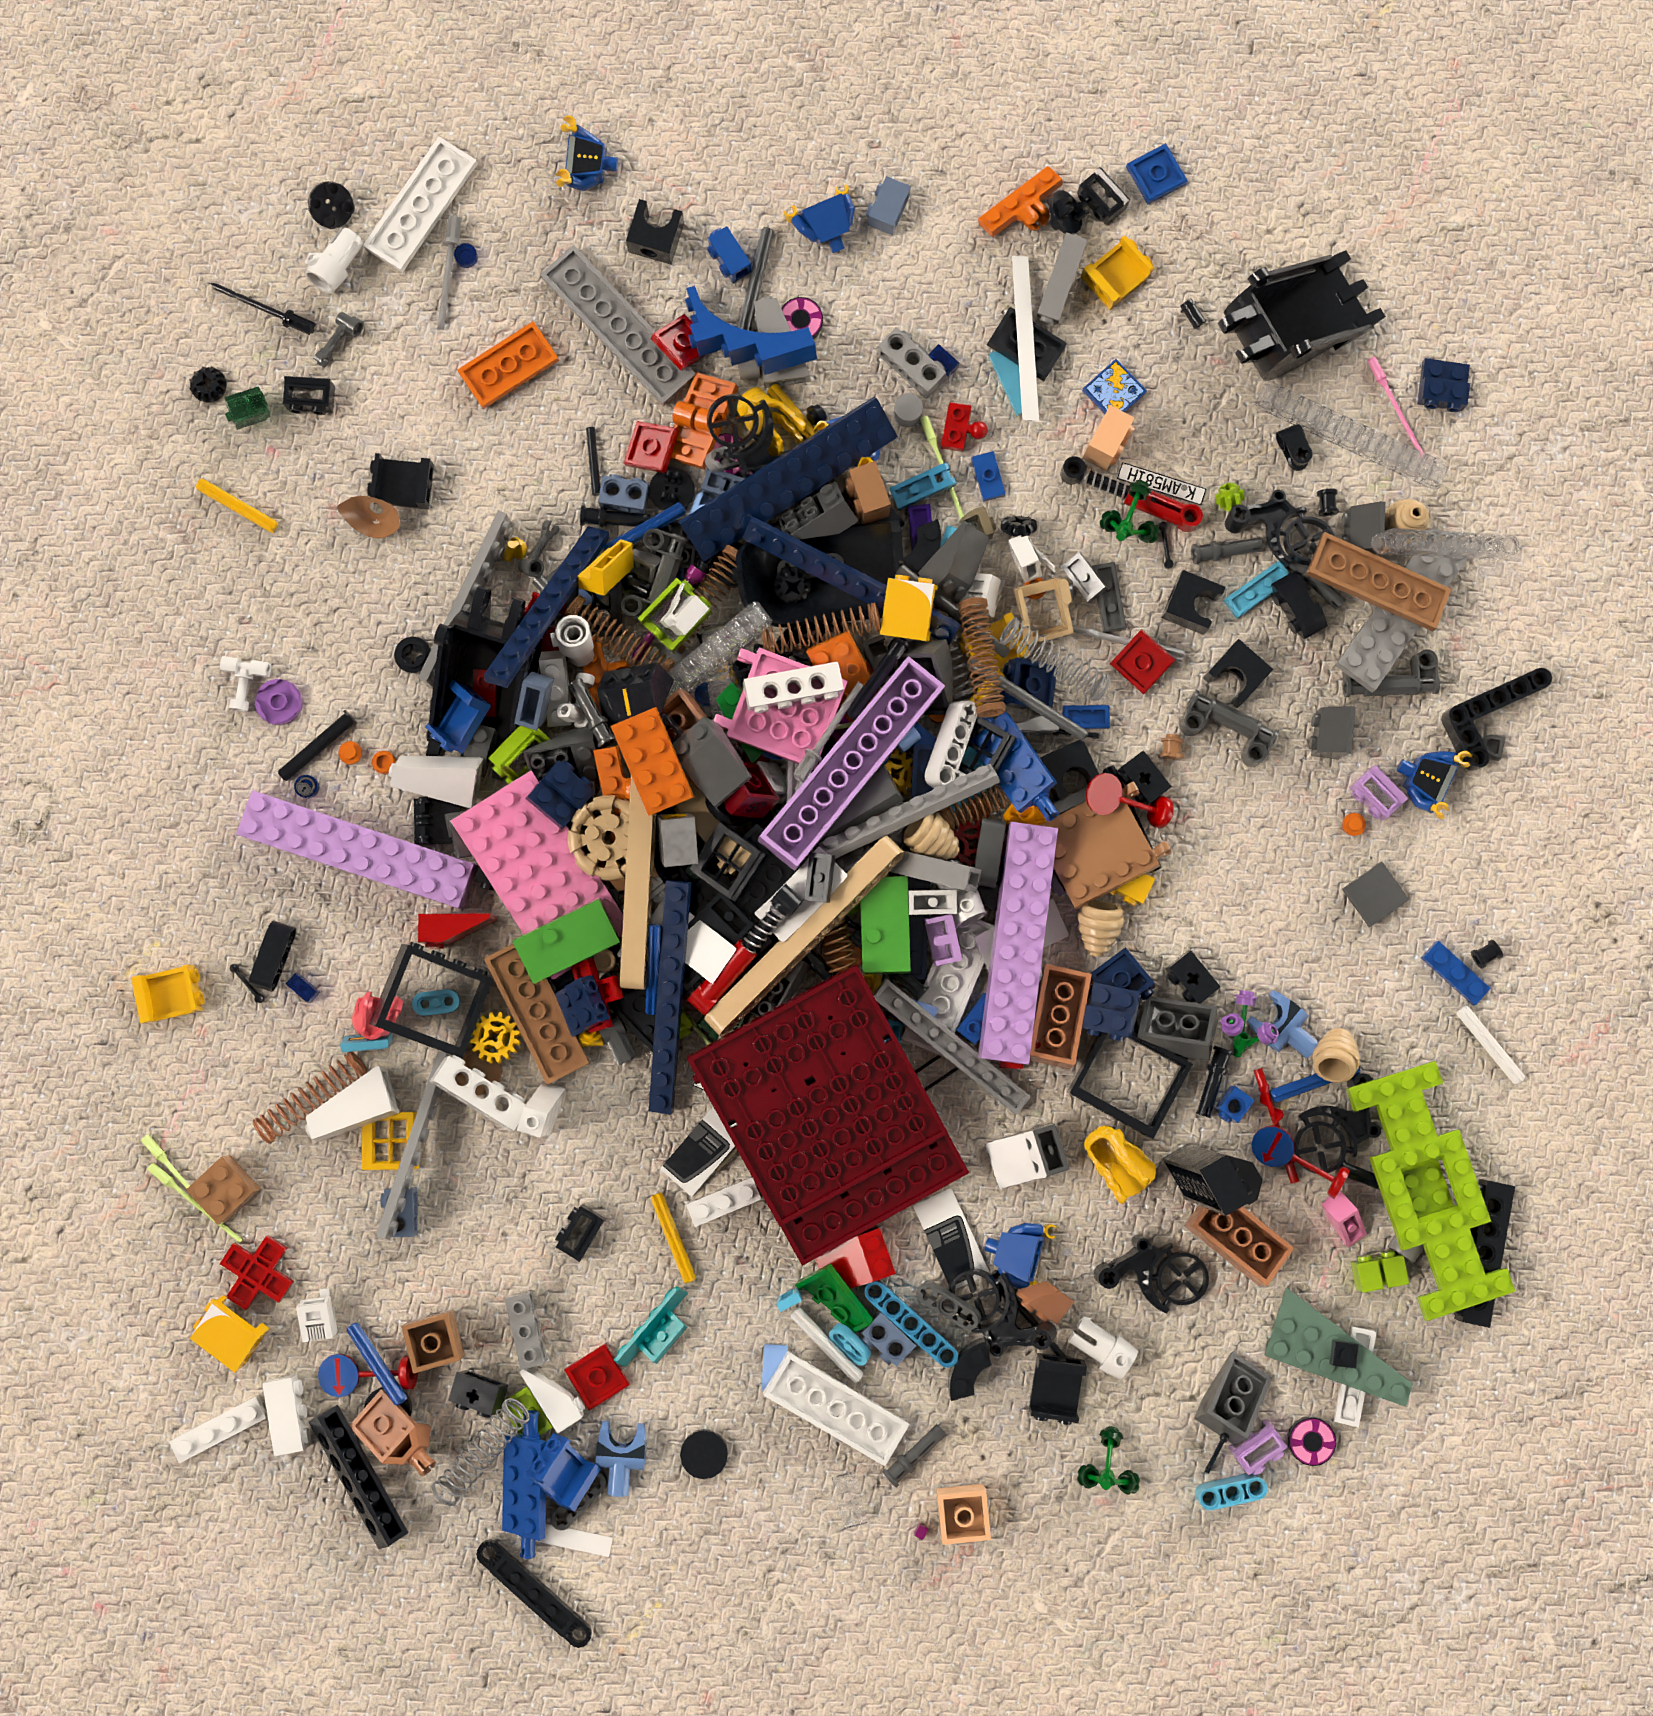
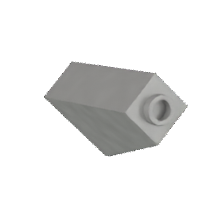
M1066 232L1037 316L1041 317L1040 321L1053 325V322H1059L1083 256L1087 239Z
M764 296L759 298L758 301H754L758 332L782 333L791 331L777 298ZM805 363L764 375L763 372L766 388H770L774 384L785 386L811 382V377Z
M904 851L902 859L890 870L893 873L974 893L977 891L982 871L981 869Z

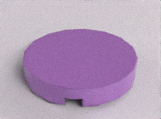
M273 679L267 681L257 691L258 694L255 699L256 711L263 720L272 725L291 723L302 710L303 699L300 691L294 684L286 680Z

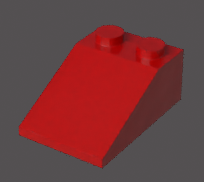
M490 913L418 914V943L425 944V948L444 949V945H451L497 922V916Z
M879 1225L862 1232L815 1259L819 1269L831 1263L849 1288L868 1284L896 1274Z

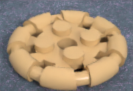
M617 795L598 796L593 798L592 802L585 803L572 817L571 830H568L567 834L568 848L570 854L573 853L576 858L575 863L592 877L596 875L601 877V880L607 881L625 878L626 864L621 866L618 860L622 858L626 860L630 800L626 798L624 800L619 799ZM615 807L621 809L620 816L613 814ZM598 809L602 815L595 818L593 811ZM582 825L588 826L585 834L580 833ZM608 831H612L616 837L615 842L611 845L607 844L604 840V836ZM585 846H587L589 851L591 852L586 856L582 851V848H584ZM599 861H607L605 868L598 866Z

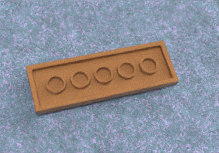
M1326 532L1320 537L1306 575L1432 632L1437 629L1451 588Z
M514 944L485 957L484 960L546 1084L548 1085L589 1064L590 1062L577 1036L572 1037L548 978L533 984Z

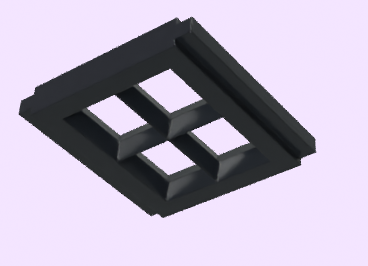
M619 581L609 590V606L596 605V593L592 592V606L589 610L593 611L595 607H598V610H609V626L614 620H617L607 636H612L618 626L622 624V581ZM577 585L566 601V610L579 595V585ZM596 614L592 618V625L597 618ZM596 625L593 628L591 636L594 635L600 627H597ZM604 627L599 636H604L608 627ZM622 628L617 634V636L622 635Z
M977 716L966 750L970 746L978 752L970 766L961 762L959 771L966 775L975 771L974 767L981 754H984L991 758L989 764L998 774L1017 738ZM979 726L989 731L980 747L971 742ZM992 734L1002 739L994 755L984 750Z
M719 822L699 853L698 864H692L690 870L726 897L736 902L767 854L732 828ZM726 836L737 843L728 858L717 851ZM740 846L751 853L742 869L731 861ZM714 855L725 862L716 877L705 870ZM728 865L739 872L730 887L719 880Z

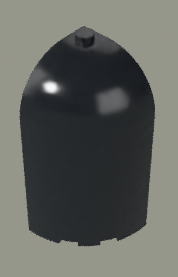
M899 520L853 524L840 534L799 539L825 554H839L843 558L844 564L885 585L888 583V578L895 579L897 570L903 564H899V561H904L902 531ZM746 542L736 554L737 568L732 569L733 583H738L740 598L744 607L758 621L774 627H778L780 624L783 628L788 627L787 623L789 622L790 627H797L796 620L799 621V626H806L805 618H807L809 625H815L814 616H816L818 624H824L823 614H825L827 623H833L832 612H834L836 622L838 623L842 622L841 610H843L845 620L848 622L851 621L850 608H852L855 621L860 620L859 606H861L864 619H869L868 603L817 577L810 578L811 588L806 599H802L798 603H786L778 598L774 590L777 567L783 559L750 542ZM785 564L784 569L788 568L789 564ZM787 581L789 586L787 591L790 589L798 591L796 585L798 582L791 583ZM878 609L879 616L882 618L883 611Z

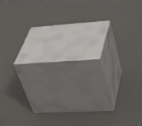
M690 812L657 815L660 861L664 867L698 864L695 817Z

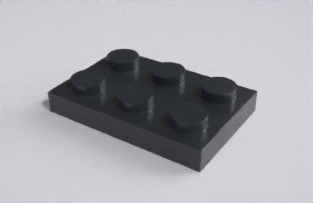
M1009 307L988 341L987 346L1019 366L1015 309ZM1033 321L1036 377L1044 382L1067 343Z

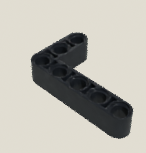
M1537 668L1455 705L1442 714V724L1456 753L1468 751L1471 755L1476 754L1479 757L1478 764L1473 762L1472 757L1467 756L1463 758L1462 762H1469L1471 764L1469 767H1466L1467 770L1474 771L1486 766L1490 760L1489 752L1475 726L1474 720L1548 687L1552 682V674L1549 670ZM1535 675L1541 679L1540 685L1535 682ZM1514 684L1519 686L1520 694L1514 691ZM1493 694L1499 696V704L1494 701ZM1473 703H1476L1479 706V713H1476L1473 710ZM1452 712L1459 716V722H1455L1452 719ZM1462 733L1468 735V743L1462 740Z

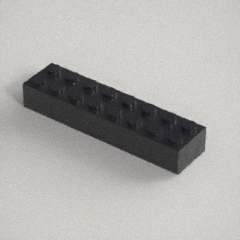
M1186 1144L1162 1158L1187 1201L1224 1216L1252 1201L1249 1196L1252 1191L1244 1179L1240 1180L1236 1173L1239 1168L1231 1156L1227 1157L1225 1154Z

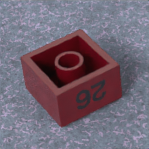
M743 762L752 778L724 801L725 808L734 816L763 818L780 799L759 765Z

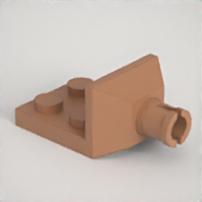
M381 1389L349 1425L352 1431L382 1464L412 1465L421 1477L431 1471L429 1466L434 1468L436 1465V1461L426 1453V1449L430 1444L431 1426L429 1424L416 1423L400 1405L393 1404L384 1389Z

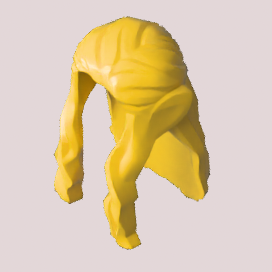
M758 386L747 390L741 395L754 406L759 405V401L764 399L768 407H774L782 411L792 423L783 414L771 411L773 423L781 424L798 444L804 441L794 425L803 432L806 429V424L785 404L772 399ZM741 400L738 401L737 411L740 416L753 414L747 403ZM762 410L757 412L759 416L757 435L760 434L763 424ZM753 420L744 422L748 430L751 431ZM775 429L773 430L772 441L768 448V453L771 456L779 455L783 452V440Z
M1103 1125L1094 1129L1085 1139L1084 1148L1087 1150L1088 1157L1093 1161L1098 1174L1105 1179L1108 1188L1113 1191L1119 1204H1124L1128 1197L1139 1194L1155 1179V1164L1147 1158L1141 1149L1124 1138L1121 1129H1114Z

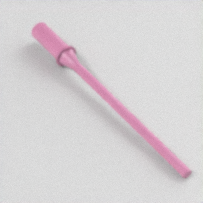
M1375 356L1368 359L1367 363L1377 380L1376 382L1387 393L1420 458H1425L1421 447L1387 385V375L1385 376Z

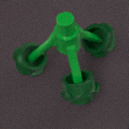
M1136 480V482H1132L1129 485L1131 487L1129 495L1134 499L1126 519L1122 520L1120 513L1116 510L1106 511L1101 516L1100 526L1107 532L1116 531L1118 541H1124L1129 536L1138 535L1141 541L1154 543L1157 540L1159 528L1157 525H1154L1153 521H1146L1138 527V530L1133 529L1131 518L1138 500H1146L1147 496L1151 493L1147 482Z
M1108 1426L1101 1430L1099 1434L1102 1445L1107 1447L1105 1469L1101 1470L1099 1474L1094 1465H1082L1078 1469L1077 1481L1087 1489L1099 1483L1104 1490H1109L1110 1487L1118 1485L1123 1493L1127 1495L1135 1494L1140 1488V1478L1137 1473H1133L1132 1470H1126L1118 1476V1479L1114 1478V1473L1111 1470L1112 1450L1120 1446L1123 1434L1119 1432L1118 1428Z

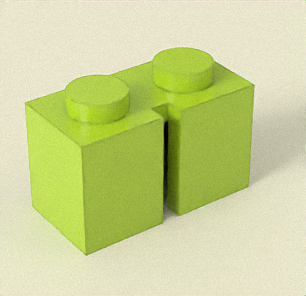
M1394 1250L1380 1252L1381 1256L1372 1257L1370 1254L1358 1256V1260L1351 1261L1356 1290L1364 1293L1384 1289V1285H1387V1288L1408 1285L1409 1279L1404 1256L1395 1253Z

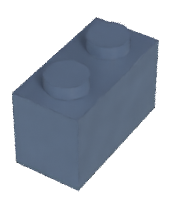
M888 176L885 177L883 184L879 182L874 195L877 198L874 204H869L866 212L868 226L893 236L910 197L911 186Z
M531 672L523 680L514 724L536 731L546 720L554 678Z

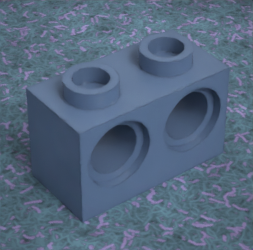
M707 469L701 490L702 493L714 499L745 478L723 471L712 472Z
M609 474V476L602 477L598 499L600 508L605 507L607 510L646 514L649 484L645 483V480L640 478L627 480L617 474ZM611 488L619 489V492L614 496L607 494ZM638 491L642 493L641 497L636 500L631 499L630 495Z
M411 1187L406 1190L404 1196L406 1205L403 1212H399L397 1217L403 1221L404 1227L402 1230H397L396 1234L391 1237H414L418 1235L417 1187ZM392 1188L384 1189V1193L381 1194V1208L385 1209Z
M879 1310L872 1317V1323L861 1329V1333L864 1335L862 1340L871 1349L875 1346L881 1352L879 1356L888 1365L893 1363L897 1367L915 1348L916 1344ZM877 1325L882 1326L885 1329L884 1334L881 1337L873 1336L871 1333L873 1327ZM893 1342H898L902 1345L899 1353L894 1354L889 1351V1346Z

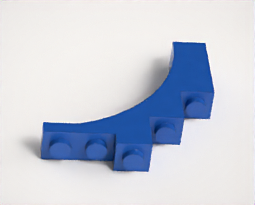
M695 286L686 288L688 298H685L688 312L693 311L694 314L691 315L693 324L690 325L692 334L688 335L692 349H697L699 357L722 350L724 358L729 357L732 366L755 359L757 367H762L764 375L817 359L816 346L809 327L782 333L744 330L728 324L712 314L701 303Z

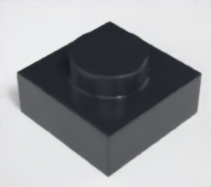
M1332 1340L1329 1364L1356 1369L1359 1344Z

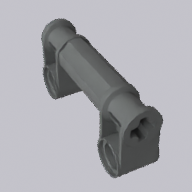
M655 528L645 532L643 536L645 546L662 553V557L649 597L646 599L633 594L624 597L621 603L624 614L638 619L676 579L683 560L681 555L685 543L689 542L688 538ZM652 532L659 534L661 538L660 543L656 546H652L647 542V536ZM678 541L676 551L673 552L675 544ZM628 599H634L638 602L639 606L636 611L632 612L626 609L625 602ZM667 603L652 618L655 622L663 612V609L667 607Z
M1430 649L1420 651L1410 660L1411 675L1385 676L1373 693L1342 671L1344 697H1350V695L1363 694L1364 697L1418 695L1419 692L1438 694L1440 678L1438 675L1437 655ZM1420 657H1424L1427 660V666H1423L1420 663Z
M1197 689L1192 694L1179 724L1180 730L1184 735L1193 736L1204 727L1207 718L1249 738L1241 754L1242 762L1248 767H1255L1266 759L1279 734V730H1272L1262 725L1261 721L1215 698L1210 699L1200 694ZM1188 719L1196 722L1197 727L1195 729L1189 727L1187 724ZM1250 750L1258 753V760L1251 758Z

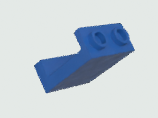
M452 679L448 687L456 694L454 701L438 727L427 723L425 728L431 732V738L441 743L440 746L451 753L455 750L463 754L491 705L471 687Z
M553 1433L526 1476L559 1506L575 1511L601 1469L596 1464L586 1461L571 1447L568 1438Z

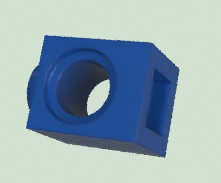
M1230 1086L1215 1106V1109L1220 1112L1218 1116L1225 1122L1239 1123L1255 1100L1238 1087ZM1233 1099L1238 1103V1109L1234 1113L1228 1109V1104Z

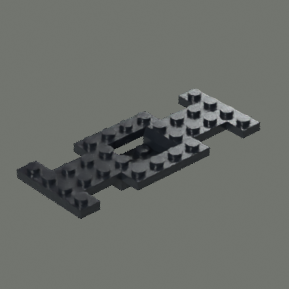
M757 823L743 837L767 854L736 902L726 897L703 879H700L691 888L689 912L695 917L688 923V930L700 920L733 946L738 940L744 941V937L747 938L750 934L749 931H753L755 925H758L757 923L760 921L755 912L793 876L800 866L794 871L760 844L758 839L764 829ZM767 935L766 941L761 942V947L756 948L757 956L774 941L769 935ZM686 963L683 996L689 990L693 993L706 980ZM608 971L600 978V980L614 975L610 971ZM621 988L624 998L607 1003V1005L653 1052L656 1015H648L645 1012L646 989Z

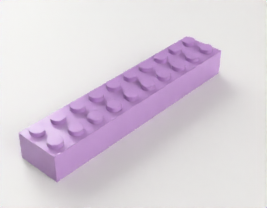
M908 656L762 832L758 842L795 871L939 696L945 685Z
M253 790L236 835L461 910L464 909L478 866L473 863L456 859L455 857Z
M1010 822L1007 825L978 1058L1029 1065L1058 828Z

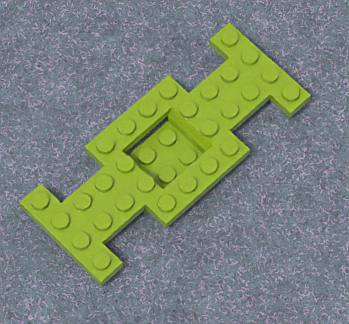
M1436 1061L1346 1088L1353 1112L1376 1106L1390 1150L1369 1157L1400 1250H1407L1422 1244L1424 1246L1438 1290L1417 1296L1425 1321H1430L1516 1292L1508 1268H1501L1485 1274L1470 1228L1491 1222L1460 1130L1455 1129L1440 1135L1436 1133L1422 1090L1443 1084ZM1442 1159L1457 1205L1453 1204L1438 1160Z

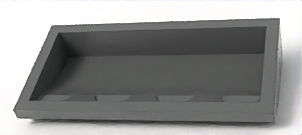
M884 763L818 843L830 836L844 832L849 827L857 826L873 816H878L903 801Z

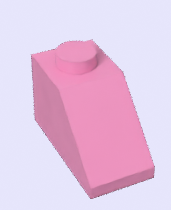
M1339 1191L1335 1199L1328 1197L1321 1204L1326 1217L1348 1248L1367 1235L1358 1209L1341 1191Z

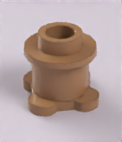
M1166 734V738H1161L1163 751L1159 754L1158 758L1172 760L1184 758V754H1181V745L1184 743V740L1180 739V735Z

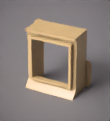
M1059 577L1013 588L1023 627L1030 626L1024 597L1055 590L1062 624L1038 630V636L1045 635L1046 640L1074 633L1068 604L1072 601L1069 583L1066 579ZM1025 628L1022 631L1023 639L1029 633V628ZM1035 632L1030 635L1027 645H1030L1036 638ZM1040 637L1037 642L1044 641V638Z

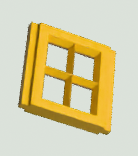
M399 1112L379 1120L388 1121V1138L375 1139V1122L362 1126V1170H398L401 1161H393V1143L407 1144L417 1112ZM406 1120V1138H393V1121ZM375 1143H388V1161H375Z

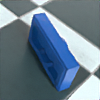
M994 451L972 456L971 461L983 502L1004 497L1005 490Z
M1066 705L1062 707V715L1084 729L1110 728L1109 705Z

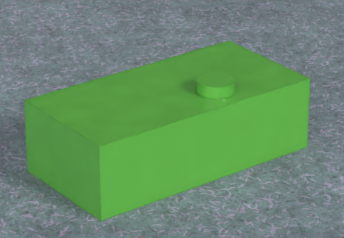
M908 876L883 877L861 899L863 975L910 974Z
M599 897L515 938L512 942L533 984L619 943L621 939Z

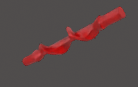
M1263 1068L1255 1069L1253 1071L1259 1086V1092L1261 1093L1260 1103L1268 1108L1273 1123L1272 1126L1280 1127L1279 1121L1283 1118L1284 1113L1282 1110L1275 1108L1269 1094V1084H1267ZM1290 1159L1284 1167L1292 1184L1300 1180L1294 1165L1295 1161Z

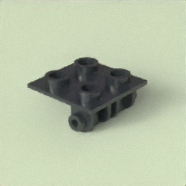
M427 796L414 799V844H453L452 837L449 838L445 814L461 812V806L428 798Z

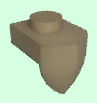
M984 506L971 510L960 519V524L963 521L967 523L976 521L979 530L988 535L989 540L993 538L996 525L992 517L989 518Z

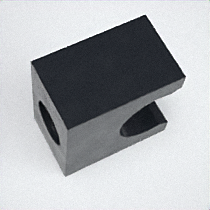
M639 199L626 239L628 252L672 265L684 226L683 211L675 209L667 225L660 228L653 227L647 223L649 219L647 201Z
M1182 570L1177 576L1161 618L1204 635L1209 630L1212 621L1209 618L1200 616L1196 612L1194 601L1198 597H1207L1212 601H1217L1223 595L1226 587Z
M1238 639L1203 676V679L1210 683L1222 672L1234 674L1239 680L1240 691L1232 699L1231 704L1238 708L1273 671V668Z
M1075 741L1040 757L1057 782L1050 789L1055 802L1067 797V791L1062 782L1063 775L1066 772L1077 771L1085 777L1087 785L1096 775H1099L1084 741Z

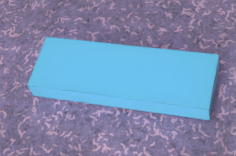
M994 351L988 357L1017 417L1022 415L1019 366Z
M1277 561L1223 601L1237 619L1273 594L1271 584L1288 575L1289 572L1280 561Z

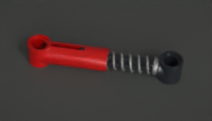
M1072 456L1067 458L1061 468L1060 476L1066 484H1089L1092 486V489L1096 487L1099 491H1106L1107 495L1111 493L1114 497L1118 496L1122 501L1124 500L1123 504L1131 506L1134 498L1129 495L1131 487L1126 482L1121 483L1118 479L1113 480L1111 476H1104V473L1098 474L1096 470L1092 471L1080 457ZM1075 467L1078 470V474L1069 473L1067 468ZM1151 490L1146 500H1138L1135 508L1172 523L1183 532L1195 530L1203 518V513L1199 506L1184 504ZM1184 515H1192L1194 522L1186 521Z
M785 884L771 899L772 906H770V911L768 913L765 912L766 915L763 919H760V923L755 925L753 931H749L750 934L747 938L744 937V941L738 940L734 945L736 951L712 984L706 979L691 994L687 1001L706 1016L757 956L756 948L761 947V942L766 941L767 935L772 934V929L777 928V923L782 922L785 917H790L799 908L804 899Z

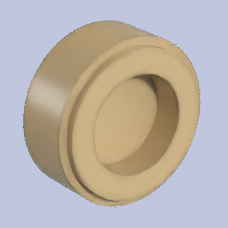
M605 949L592 956L596 968L600 972H608L615 966V955L609 949Z

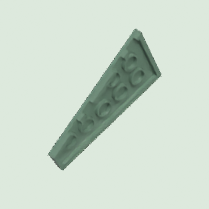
M1285 1288L1264 1353L1266 1357L1406 1407L1413 1386L1412 1382L1290 1289ZM1332 1340L1359 1344L1356 1369L1329 1364Z

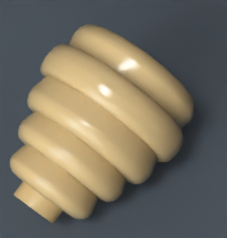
M1413 499L1398 500L1391 504L1385 511L1384 533L1387 538L1401 545L1413 544L1422 539L1427 532L1430 521L1426 506Z
M938 812L909 824L905 830L903 841L906 846H909L911 852L946 861L949 858H955L959 853L958 838L954 836V832L948 822Z
M1094 900L1081 907V911L1077 916L1079 921L1078 928L1081 932V939L1084 941L1083 946L1089 951V955L1102 957L1103 953L1111 950V945L1115 943L1116 938L1121 932L1120 929L1124 925L1123 909L1119 905Z
M1335 1028L1328 1031L1318 1042L1312 1053L1315 1072L1318 1076L1330 1082L1341 1083L1354 1077L1355 1072H1357L1360 1066V1056L1352 1034L1343 1028Z

